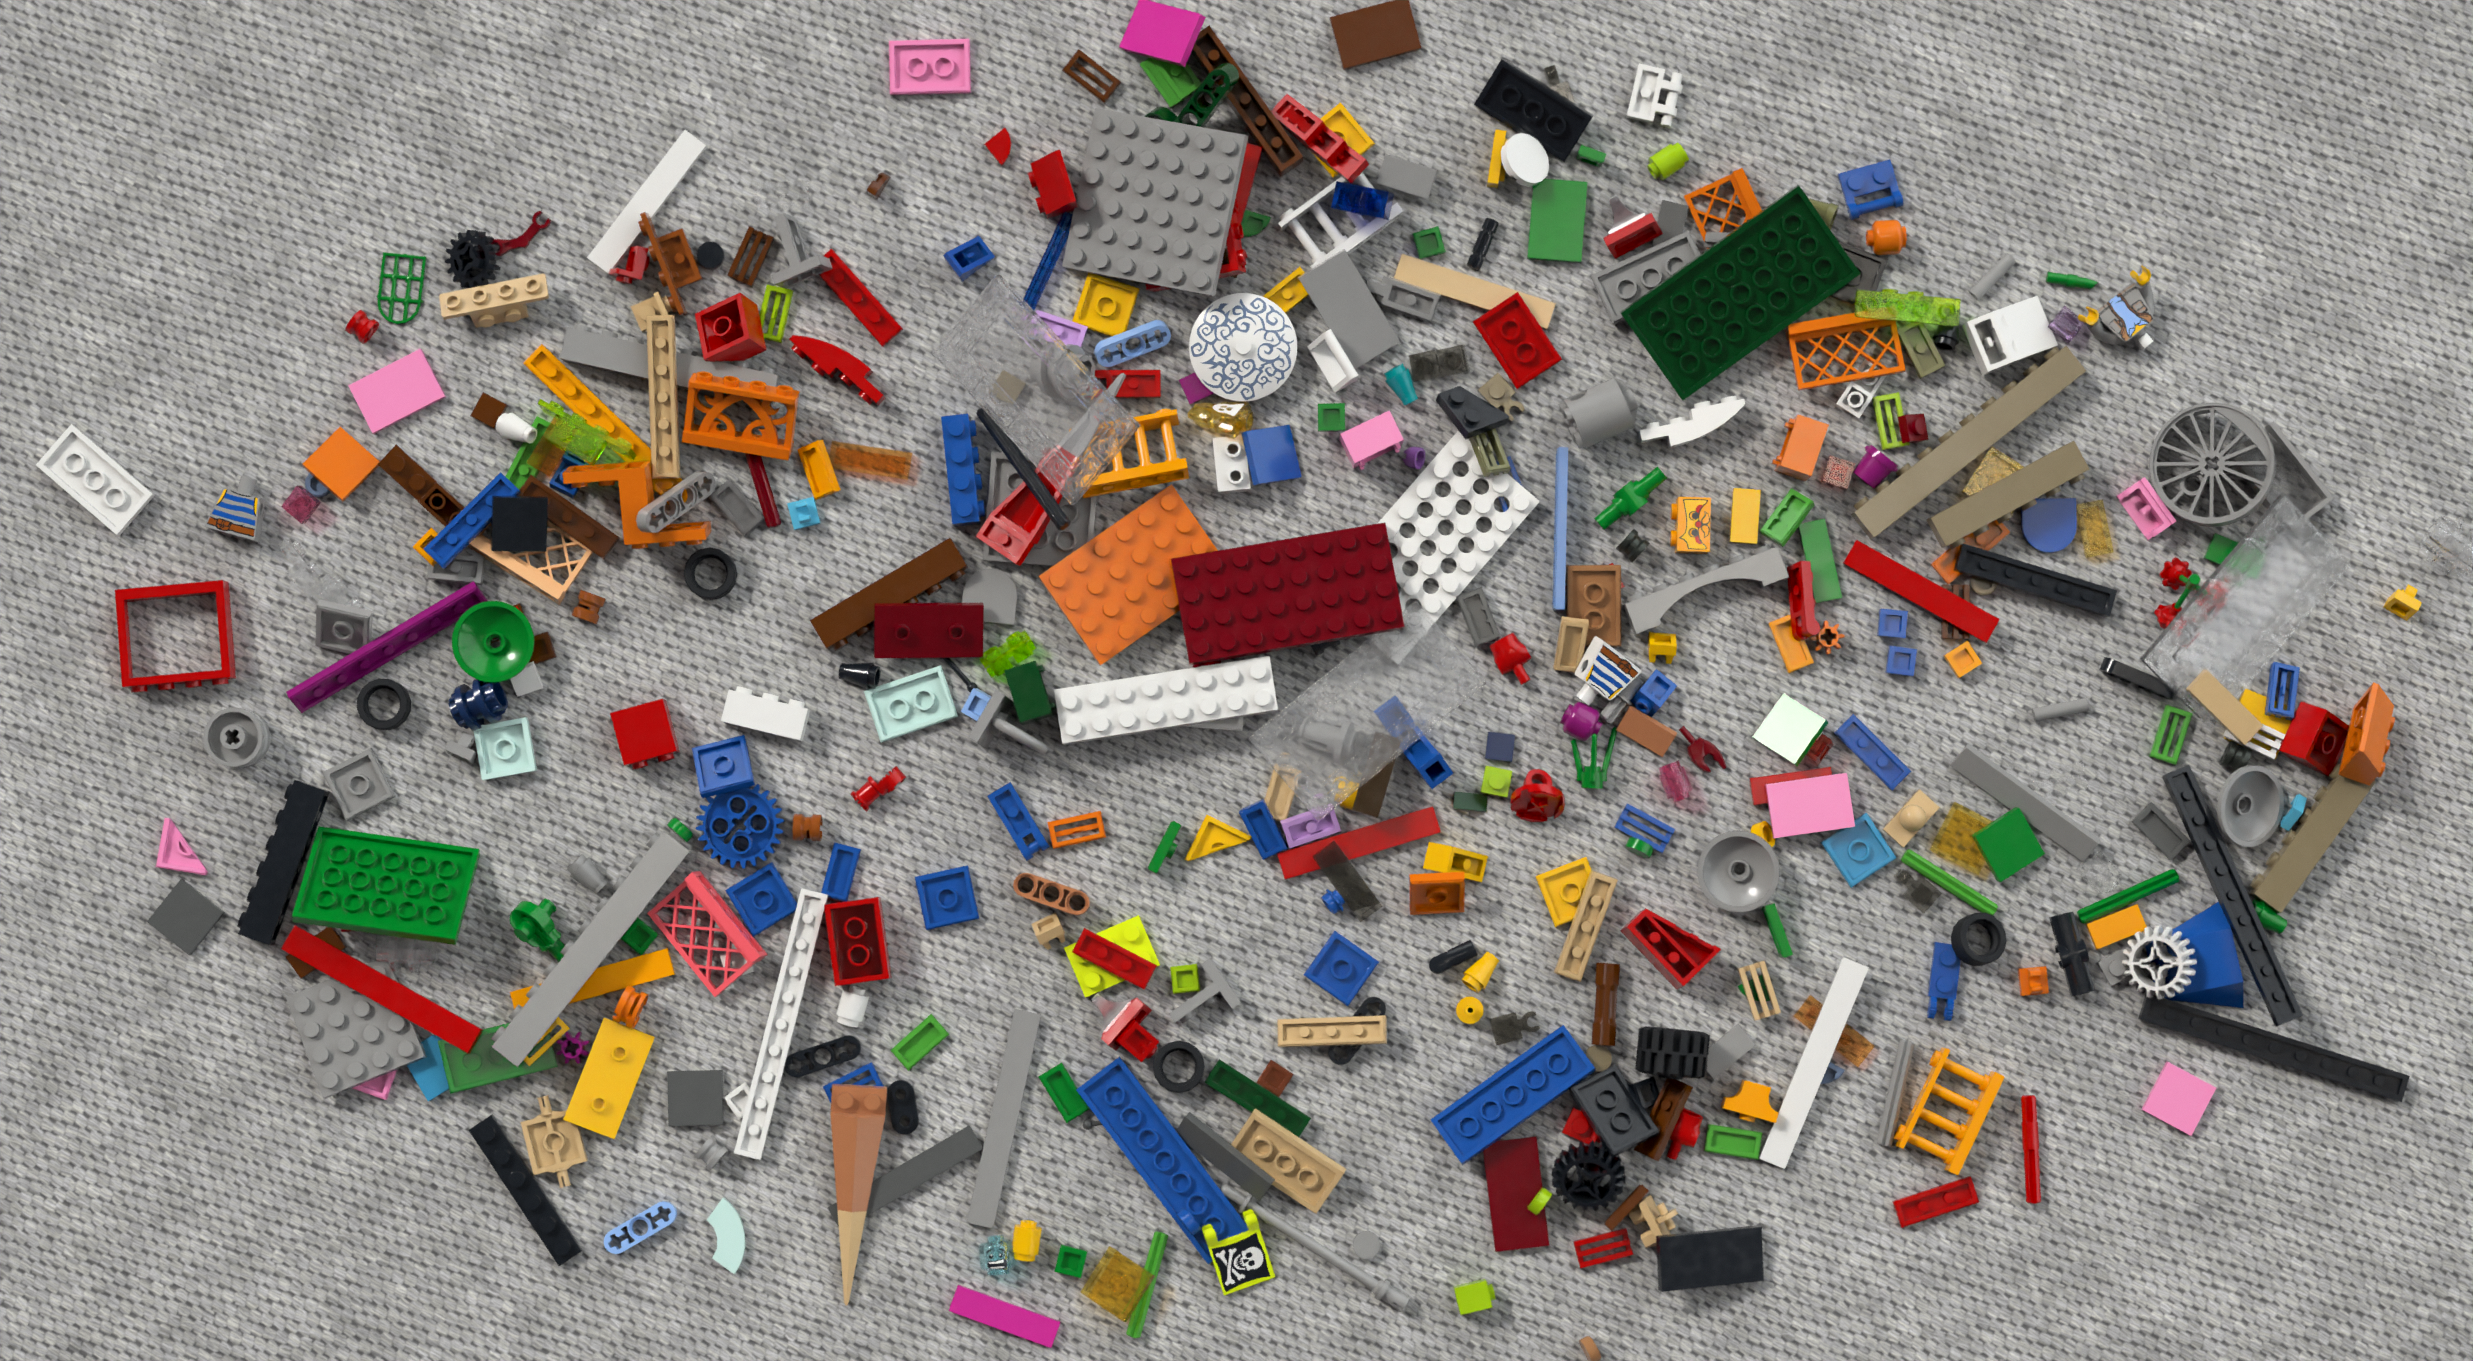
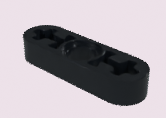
M2104 657L2099 671L2126 683H2136L2139 685L2138 688L2167 700H2173L2178 688L2169 682L2107 657Z
M1369 997L1364 1000L1352 1017H1357L1359 1013L1365 1016L1369 1011L1366 1005L1368 1003L1374 1004L1375 1002L1380 1004L1378 1009L1381 1013L1379 1015L1373 1014L1372 1016H1384L1386 1012L1385 1003L1378 997ZM1349 1045L1345 1051L1348 1054L1347 1058L1341 1057L1339 1060L1334 1058L1336 1053L1333 1049L1336 1046H1330L1328 1050L1329 1058L1337 1065L1347 1064L1362 1045H1357L1354 1049Z
M847 1035L790 1054L786 1058L785 1071L792 1077H801L855 1059L861 1052V1043L855 1036ZM845 1040L856 1044V1048L853 1049V1055L849 1056L848 1052L838 1054L841 1059L835 1060L836 1054L831 1044L836 1043V1049L845 1046ZM821 1048L827 1049L831 1054L830 1061L827 1064H820L816 1061L815 1054ZM810 1052V1060L815 1066L814 1069H810V1064L802 1066L800 1073H797L796 1069H790V1064L793 1063L794 1057H797L798 1061L808 1059L805 1053Z

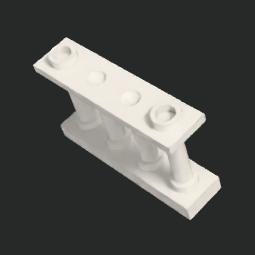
M1363 172L1355 181L1377 209L1376 214L1378 217L1371 222L1368 219H1363L1342 191L1341 187L1348 182L1343 177L1334 181L1295 211L1290 208L1279 217L1281 220L1278 223L1280 231L1289 226L1313 258L1310 270L1343 249L1349 255L1403 215V210L1398 203L1391 206L1383 201ZM1331 194L1356 226V233L1349 238L1340 233L1319 205L1320 202ZM1309 210L1334 242L1333 246L1335 248L1327 254L1319 250L1297 220Z

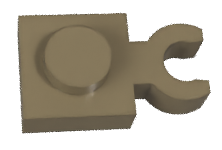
M1499 373L1495 374L1478 389V392L1489 404L1496 408L1502 406L1504 413L1509 416L1508 421L1510 422L1514 420L1513 416L1509 413L1510 408L1516 407L1521 413L1525 410L1520 402L1511 399L1516 392Z

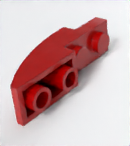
M792 335L789 338L794 344L791 349L800 358L803 359L807 356L814 362L811 367L820 376L823 377L827 374L832 378L839 370L841 373L838 377L849 387L855 384L861 390L858 395L869 405L875 402L879 406L885 399V396L866 380L873 371L847 351L810 337Z

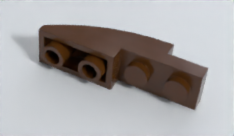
M397 444L378 463L387 474L445 527L465 508Z

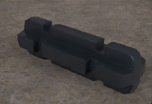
M1491 218L1485 219L1482 226L1483 231H1480L1472 250L1473 255H1470L1467 266L1475 270L1481 269L1484 262L1483 257H1486L1494 237L1493 233L1495 234L1499 225L1496 220Z

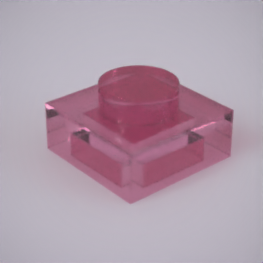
M299 485L295 487L281 507L298 522L304 524L321 502L303 486Z

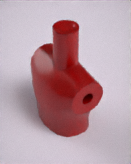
M1514 633L1501 638L1489 646L1494 662L1502 675L1513 671L1521 685L1530 681L1522 665L1528 662L1531 656L1525 645L1519 641Z
M1683 1108L1669 1138L1672 1140V1143L1666 1155L1668 1158L1677 1160L1682 1145L1695 1147L1703 1120L1701 1115Z

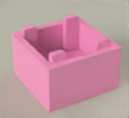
M1390 410L1341 433L1339 439L1353 469L1359 466L1360 470L1365 469V463L1394 450L1396 454L1399 453V449H1401L1404 441Z

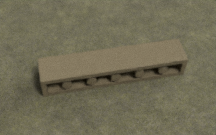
M2072 441L1926 520L1941 548L1949 545L1952 550L1965 543L1966 541L1963 537L1973 532L1976 537L1989 530L1987 524L1996 519L2000 524L2013 517L2011 511L2019 507L2024 511L2037 504L2035 498L2043 494L2048 498L2060 492L2059 486L2068 481L2072 485L2084 479L2083 473L2089 470V467L2075 441Z
M2337 764L2329 774L2331 781L2326 787L2321 786L2313 796V799L2316 800L2310 809L2305 808L2303 814L2297 820L2300 824L2294 831L2292 829L2289 830L2283 837L2281 842L2284 846L2279 853L2273 852L2265 864L2268 866L2263 875L2257 874L2252 880L2250 887L2253 889L2249 895L2258 901L2264 902L2276 913H2282L2376 782L2375 780L2369 786L2340 776L2339 770L2341 765Z

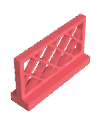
M701 871L690 873L684 879V882L647 914L712 995L717 997L756 962L761 961L768 954ZM686 888L693 894V906L679 905L680 893ZM675 898L674 904H668ZM664 907L674 908L673 923L663 922L657 913ZM679 908L692 909L691 925L678 924ZM697 910L708 912L710 915V927L696 926ZM677 927L691 929L690 944L679 942L677 939ZM696 929L709 930L708 946L695 945ZM714 931L724 932L727 936L726 948L713 947ZM694 948L708 950L706 965H700L695 962ZM713 950L726 951L725 967L712 966ZM731 952L741 953L747 962L741 968H730ZM711 969L725 971L724 982L718 988L710 980ZM730 971L735 972L733 975L729 977Z

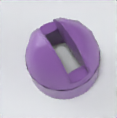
M1420 447L1407 448L1404 451L1406 458H1403V462L1410 468L1421 469L1425 462V450Z

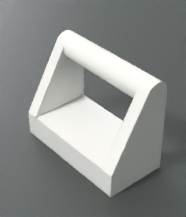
M1331 329L1321 334L1307 346L1334 393L1358 380L1359 375Z

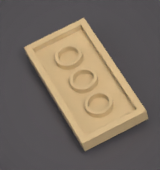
M1254 1109L1231 1143L1233 1147L1275 1179L1272 1184L1273 1186L1315 1214L1346 1171L1344 1167L1257 1109Z

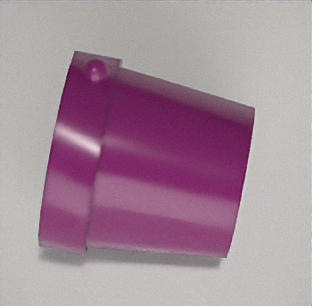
M1869 445L1865 446L1866 453L1853 473L1875 489L1891 472H1897L1898 466L1874 446Z

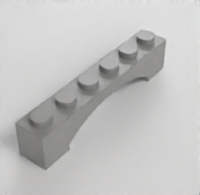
M1768 544L1755 549V555L1748 558L1741 554L1728 559L1730 564L1720 568L1717 563L1704 568L1705 574L1694 577V574L1690 573L1678 578L1679 583L1669 587L1668 582L1653 587L1654 593L1644 596L1642 592L1627 597L1628 602L1623 607L1634 636L1662 625L1661 617L1676 601L1701 587L1725 581H1750L1759 583L1760 588L1787 579L1789 575L1778 547L1770 549Z

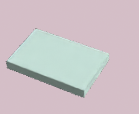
M941 665L864 691L881 743L958 717Z

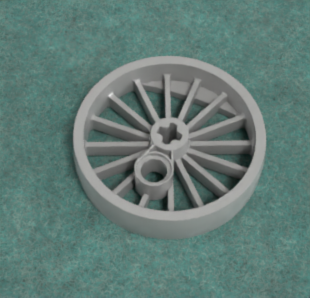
M2203 403L2180 411L2161 428L2151 448L2149 473L2155 492L2171 513L2194 525L2219 527L2230 525L2246 518L2263 503L2274 482L2276 456L2268 433L2252 415L2228 404ZM2210 413V451L2195 419V416ZM2215 413H2220L2228 419V423L2214 451ZM2191 418L2205 453L2183 434L2177 426ZM2233 423L2242 432L2220 452ZM2174 430L2201 457L2164 442ZM2245 435L2254 443L2251 446L2225 456ZM2163 447L2198 462H2158ZM2255 449H2259L2267 459V461L2226 462ZM2208 460L2212 462L2218 460L2217 465L2219 468L2216 471L2212 468L2208 471L2206 470L2208 468L2206 462ZM2267 466V474L2265 480L2260 481L2227 467ZM2159 467H2197L2166 481L2160 482ZM2224 472L2262 487L2255 498L2251 499ZM2220 476L2248 502V505L2237 512L2233 510ZM2189 478L2199 479L2201 484L2198 490L2188 491L2185 488V483ZM2214 479L2217 480L2230 511L2229 515L2214 517ZM2210 480L2209 517L2193 515L2200 497ZM2180 481L2181 491L2170 500L2164 493L2163 487ZM2184 495L2195 498L2189 512H2185L2175 505Z

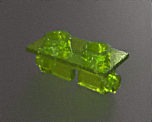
M1025 630L1021 633L1017 631L1006 638V642L998 648L993 646L986 650L983 654L984 657L980 661L991 678L995 675L999 677L1005 673L1004 670L1013 667L1008 658L1013 656L1016 662L1020 663L1033 655V651L1037 648Z

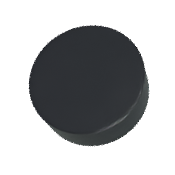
M710 241L703 243L698 248L697 259L704 268L716 269L724 262L725 254L719 244Z

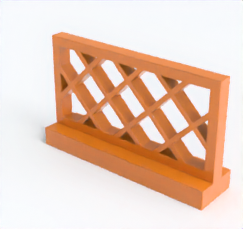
M1743 168L1684 196L1704 242L1706 235L1704 227L1708 217L1722 222L1719 232H1723L1726 224L1736 228L1741 226L1727 221L1733 206L1744 210L1746 217L1743 224L1762 211ZM1731 181L1735 190L1732 200L1728 201L1717 197L1720 186ZM1715 189L1713 195L1706 193L1710 190ZM1697 195L1712 198L1706 213L1695 209L1691 199L1697 197ZM1736 196H1738L1741 205L1734 203ZM1715 200L1729 204L1724 219L1710 214ZM1698 214L1705 216L1703 223L1701 222Z
M1895 307L1872 309L1788 325L1785 333L1789 342L1798 391L1905 372L1895 320ZM1890 326L1892 338L1886 345L1874 337V334L1878 328ZM1874 329L1871 334L1866 331ZM1860 332L1868 338L1861 349L1847 341L1852 333ZM1847 334L1845 338H1842L1839 335ZM1826 337H1833L1841 342L1834 354L1821 346ZM1815 339H1820L1818 343L1813 341ZM1870 340L1883 348V351L1876 360L1863 352ZM1806 341L1815 348L1808 358H1805L1797 352L1795 343ZM1892 342H1893V345H1894V349H1892L1891 347H1889ZM1843 345L1857 353L1850 364L1836 356ZM1817 349L1830 357V360L1823 369L1809 361ZM1886 351L1896 357L1897 367L1887 368L1879 362ZM1859 356L1873 364L1868 372L1861 373L1852 367ZM1799 360H1801L1802 362H1804L1803 365L1801 366V368H1800ZM1833 360L1846 368L1840 377H1833L1826 372V369ZM1806 365L1820 373L1815 381L1803 383L1801 372ZM1875 366L1880 368V370L1872 371L1875 368ZM1848 371H1851L1852 373H1854V374H1851V375H1846V374L1848 373ZM1822 375L1828 378L1819 380L1822 377Z

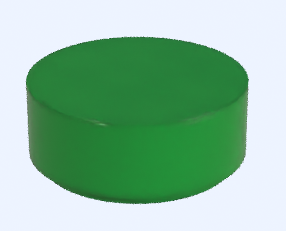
M672 818L668 822L667 826L686 843L693 837V833L677 818Z
M1634 837L1629 838L1625 845L1628 851L1647 859L1650 858L1654 850L1648 843Z

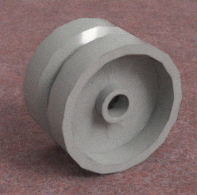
M230 707L218 711L209 719L204 728L203 742L206 752L214 761L223 766L247 768L256 765L265 757L270 747L271 735L267 723L260 715L250 710ZM237 734V737L240 739L238 743L235 741V737Z

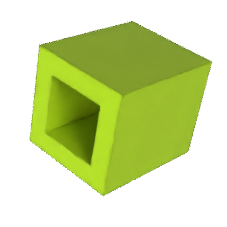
M1485 1279L1453 1286L1460 1315L1493 1308L1491 1301L1496 1300L1492 1284L1487 1285Z

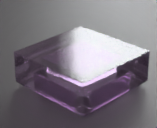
M2064 305L2047 327L2069 344L2085 323L2078 320V316Z

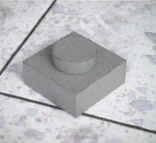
M2122 949L2096 962L2109 986H2113L2132 975H2124V972L2130 968L2129 965L2122 964L2123 960L2127 959Z

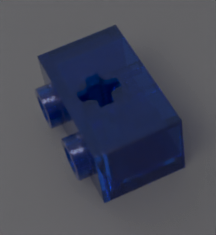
M1336 181L1331 208L1389 220L1394 194L1388 191Z

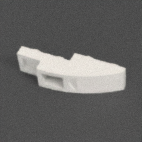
M1730 396L1720 399L1721 403L1710 405V401L1694 404V409L1689 411V421H1686V417H1679L1669 420L1670 424L1660 426L1659 422L1643 425L1644 429L1638 432L1639 442L1645 443L1666 438L1668 449L1696 441L1729 421L1745 405V400H1737L1736 396Z

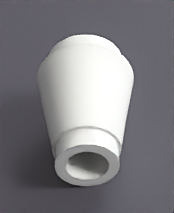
M503 413L496 422V431L502 438L533 443L537 437V429L514 413Z

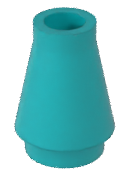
M1403 363L1384 373L1386 377L1385 382L1399 397L1404 406L1418 399L1409 368L1406 369Z

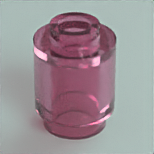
M1679 760L1659 768L1661 775L1658 776L1667 799L1673 798L1674 802H1678L1690 797L1688 792L1693 790L1686 770L1684 766L1680 765Z

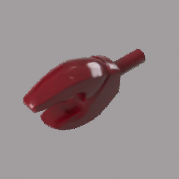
M1684 725L1679 729L1690 743L1687 746L1688 755L1697 768L1706 773H1711V770L1704 762V757L1707 754L1711 755L1713 760L1722 769L1727 768L1721 752L1713 743L1701 737L1695 739Z

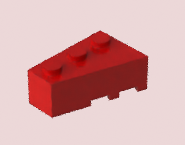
M1646 908L1640 911L1620 930L1676 990L1684 987L1721 950L1719 947L1712 946L1699 939L1693 933L1686 932L1677 927L1676 924Z

